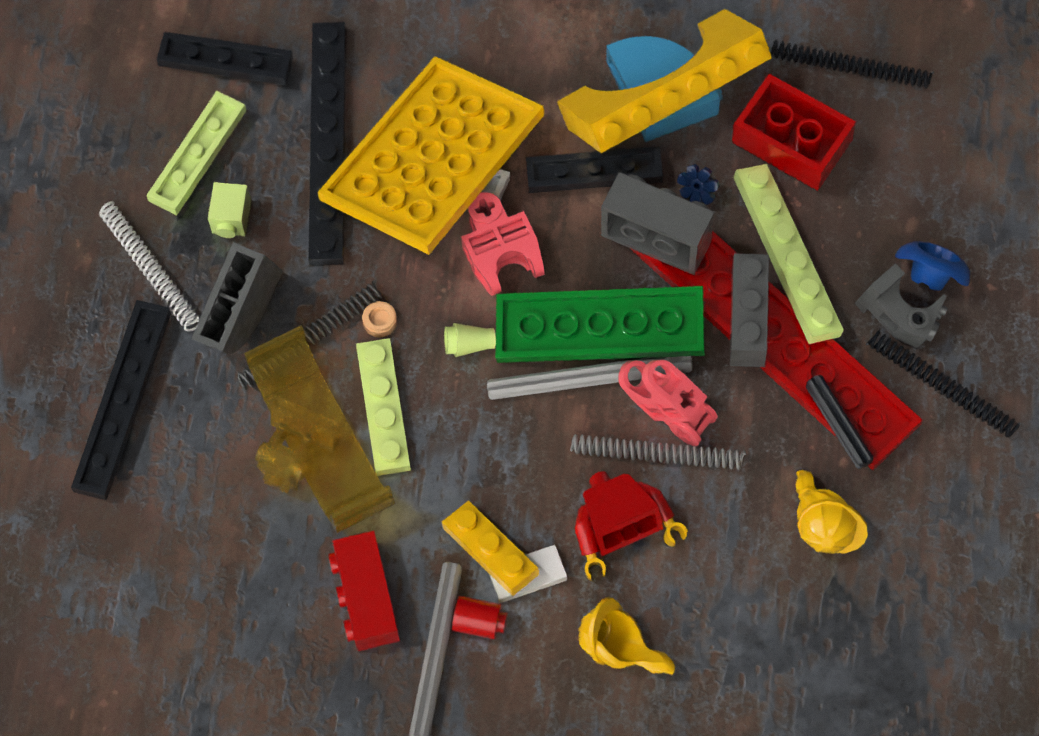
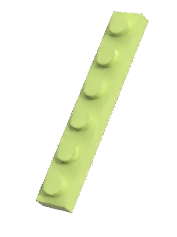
M763 164L736 170L733 177L808 344L840 337L844 329L768 165Z

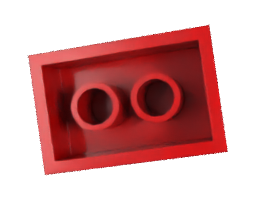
M768 74L735 121L732 143L818 191L852 142L856 121L775 76Z

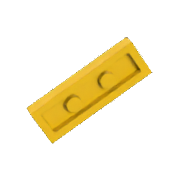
M469 500L442 521L443 529L512 597L540 575L539 568Z

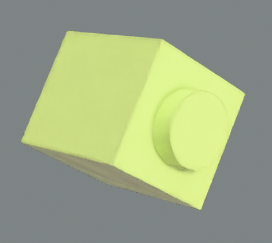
M214 182L208 214V221L213 234L224 238H233L236 235L246 236L251 197L247 185Z

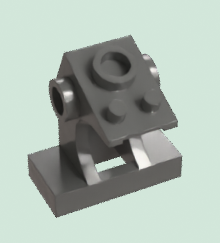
M895 263L873 282L854 304L863 314L869 310L896 340L918 348L926 340L931 342L940 326V323L935 320H940L942 315H945L948 310L947 307L943 306L947 296L945 294L927 308L921 309L909 306L902 299L899 290L901 277L905 273Z

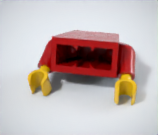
M600 471L590 478L589 484L592 488L585 490L583 493L585 504L578 509L575 523V534L582 556H586L587 559L585 575L590 581L592 579L589 568L592 565H599L602 568L603 576L605 577L606 565L601 559L597 558L596 552L598 551L601 556L607 555L663 530V524L666 527L663 539L668 546L674 547L676 544L670 534L671 530L678 531L681 538L685 540L687 536L686 527L680 522H674L673 517L675 514L658 488L641 481L636 482L629 474H622L611 479L607 472Z

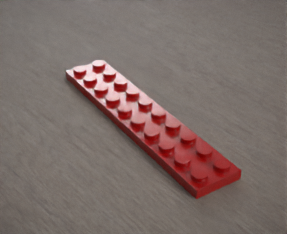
M712 231V241L696 274L692 275L631 249L671 287L703 286L704 317L730 340L732 266L734 253H737ZM768 281L767 355L765 367L760 368L837 438L806 389L808 380L817 375H822L873 454V462L868 467L874 471L922 424L923 419L834 339L808 344L788 298Z

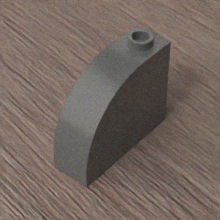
M233 242L191 339L226 354L237 352L258 326L283 270L264 254Z

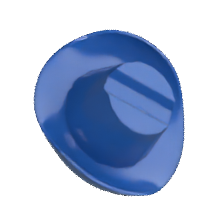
M914 241L901 246L895 254V257L898 259L913 260L910 278L917 284H927L932 290H942L951 278H954L963 286H968L970 283V270L966 262L959 255L943 246L930 242Z

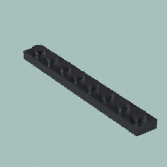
M345 22L312 23L308 259L310 265H344V212L320 201L318 191L345 161Z

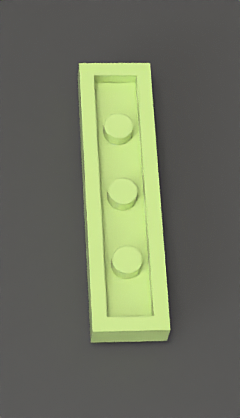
M219 91L215 92L146 195L149 202L178 215L247 111L245 104Z
M390 338L357 343L356 348L376 476L411 471Z

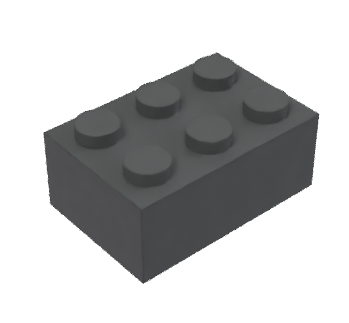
M619 172L601 206V236L692 275L696 274L712 241L714 211L701 202H690L680 198L670 189H659L651 186L639 176H627Z

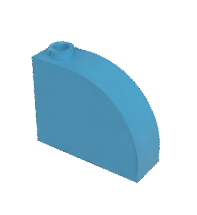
M651 36L631 37L606 45V63L620 90L638 87L660 79L683 66L694 56L689 50L675 42ZM718 88L642 130L641 134L645 142L718 115L720 101L723 99L721 89Z

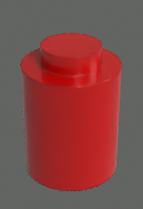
M459 596L454 612L452 631L495 640L497 633L504 634L508 613L502 611L503 605L500 603Z

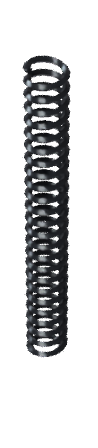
M777 39L774 41L770 51L771 56L774 53L775 59L780 55L781 60H784L787 55L788 62L793 57V61L796 63L800 57V63L803 64L806 60L808 66L813 60L814 67L819 62L820 68H823L826 62L827 70L832 65V69L835 71L839 65V71L842 72L845 67V72L848 74L852 67V74L855 75L858 70L859 76H862L865 70L866 78L869 77L872 70L871 77L874 79L878 72V79L881 80L885 72L884 79L886 82L889 80L890 75L892 83L895 82L898 75V83L901 84L904 78L905 85H908L911 78L912 87L917 81V86L920 88L924 81L925 90L928 88L934 73L933 71L930 72L928 77V71L925 70L921 77V69L919 68L915 74V69L912 67L908 74V67L905 66L902 71L901 65H898L895 71V64H891L889 68L888 62L884 63L882 68L881 60L875 68V60L873 59L869 66L868 58L864 60L862 66V57H859L856 63L854 55L849 63V54L845 55L843 60L842 52L838 55L836 61L835 51L830 58V51L827 50L823 58V49H820L817 55L816 47L813 48L810 56L809 46L804 53V46L801 45L797 53V44L793 45L790 53L791 43H787L784 51V41L780 43L778 48Z
M880 330L866 343V345L871 346V349L876 348L877 353L882 352L883 357L888 355L889 361L894 359V364L900 363V368L905 367V371H911L912 376L917 374L918 380L923 378V383L929 382V387L935 385V391L940 390L941 395L946 394L947 399L952 397L953 403L958 401V406L964 405V410L970 409V414L976 412V418L982 416V422L988 420V426L993 425L994 430L1000 428V434L1006 431V438L1010 437L1021 425V422H1019L1011 430L1015 422V418H1013L1005 426L1009 414L998 424L1003 411H1000L993 419L997 407H994L987 415L991 403H988L981 411L985 399H982L974 409L980 398L979 395L969 404L974 394L973 391L964 400L963 398L968 390L967 387L957 396L962 384H958L951 393L956 380H953L945 389L950 376H947L939 385L944 372H941L933 382L938 368L927 378L933 367L932 364L929 365L922 373L927 361H923L915 371L921 360V357H918L910 366L915 353H912L903 364L909 349H906L898 359L904 348L902 345L892 356L898 343L894 342L886 352L892 341V338H889L881 347L886 334H883L874 345Z

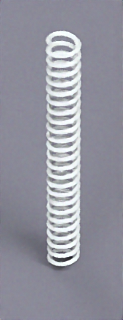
M110 201L104 204L99 212L100 217L110 227L111 232H114V236L118 237V241L125 247V251L136 262V266L143 272V275L147 276L148 281H151V286H154V290L158 291L159 296H162L161 299L165 301L166 306H169L170 311H173V315L177 316L176 319L180 321L181 326H184V330L194 331L196 326L191 329L187 328V326L199 322V315H195L196 311L191 310L192 305H187L188 300H183L184 295H180L181 291L176 290L177 285H172L173 280H169V275H165L166 271L161 270L162 265H158V260H154L155 256L150 255L151 251L147 250L146 245H143L144 241L139 240L140 236L136 235V231H132L133 227L128 226L129 221H125V216H121L122 212L118 211L117 206H114L115 203Z

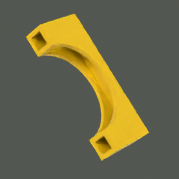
M723 9L697 24L703 39L701 48L687 63L672 73L653 82L624 90L600 91L584 86L558 100L557 103L566 126L572 133L600 153H603L772 59L763 30L732 12Z

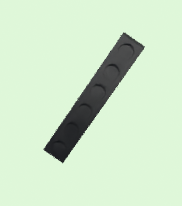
M136 300L71 486L73 492L107 500L171 315L169 307Z

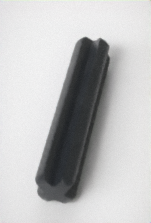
M817 375L808 380L806 389L856 468L862 469L871 464L874 459L873 454L822 375Z

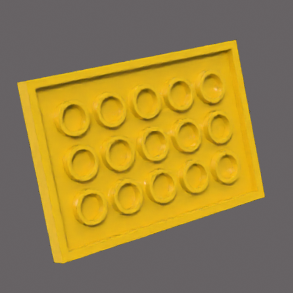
M434 56L318 191L319 200L430 255L545 115L544 106Z

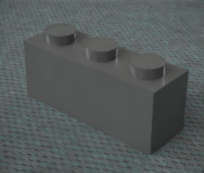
M734 253L731 290L730 366L765 367L767 355L769 255Z

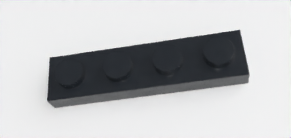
M164 31L156 60L160 67L286 85L293 54L291 50Z
M660 146L609 150L603 153L597 151L526 157L529 193L612 187L619 172L627 176H639L647 184L663 182Z

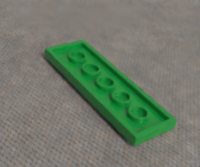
M703 286L497 294L495 358L497 363L705 356Z

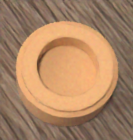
M383 301L373 302L363 312V325L371 336L386 337L397 326L396 311L389 303Z

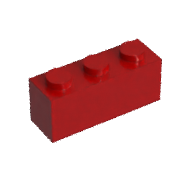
M374 530L332 540L335 552L329 553L328 556L333 575L340 573L342 586L336 587L340 608H348L350 619L343 620L348 642L355 640L358 651L399 642L400 638Z

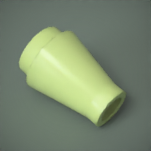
M453 323L451 327H445L444 344L446 354H454L455 357L486 349H495L496 336L494 328H481Z

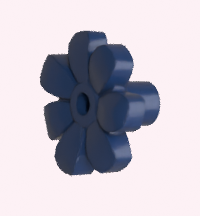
M697 164L688 166L687 173L682 172L677 178V183L684 186L679 191L683 198L686 199L691 196L690 202L698 201L706 205L711 204L716 197L713 192L719 189L720 183L717 179H713L712 170L704 167L700 171Z

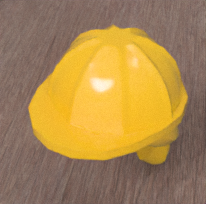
M806 470L797 471L796 475L798 478L795 486L800 500L797 508V526L801 538L816 552L848 553L861 547L868 536L867 522L861 514L848 505L839 494L829 489H816L811 472Z
M611 597L602 599L594 609L582 618L581 625L578 628L579 644L597 664H607L616 669L637 665L644 667L653 674L668 673L673 675L675 673V665L672 659L667 654L649 649L646 646L636 620L623 611L622 606L617 600Z

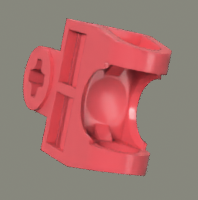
M488 192L480 193L468 207L469 223L473 232L461 236L465 256L476 278L491 296L502 292L498 274L508 264L523 266L527 272L531 271L535 278L545 275L538 240L525 212L523 211L508 217L500 199L496 195Z
M635 360L628 361L622 365L618 380L621 388L654 421L666 423L679 439L689 445L698 446L701 442L700 436L709 423H714L718 418L715 410L705 403L707 396L684 373L667 360H653L648 364ZM657 366H661L666 374H662L654 369ZM632 367H636L642 374L641 382L637 386L631 385L628 380V373Z

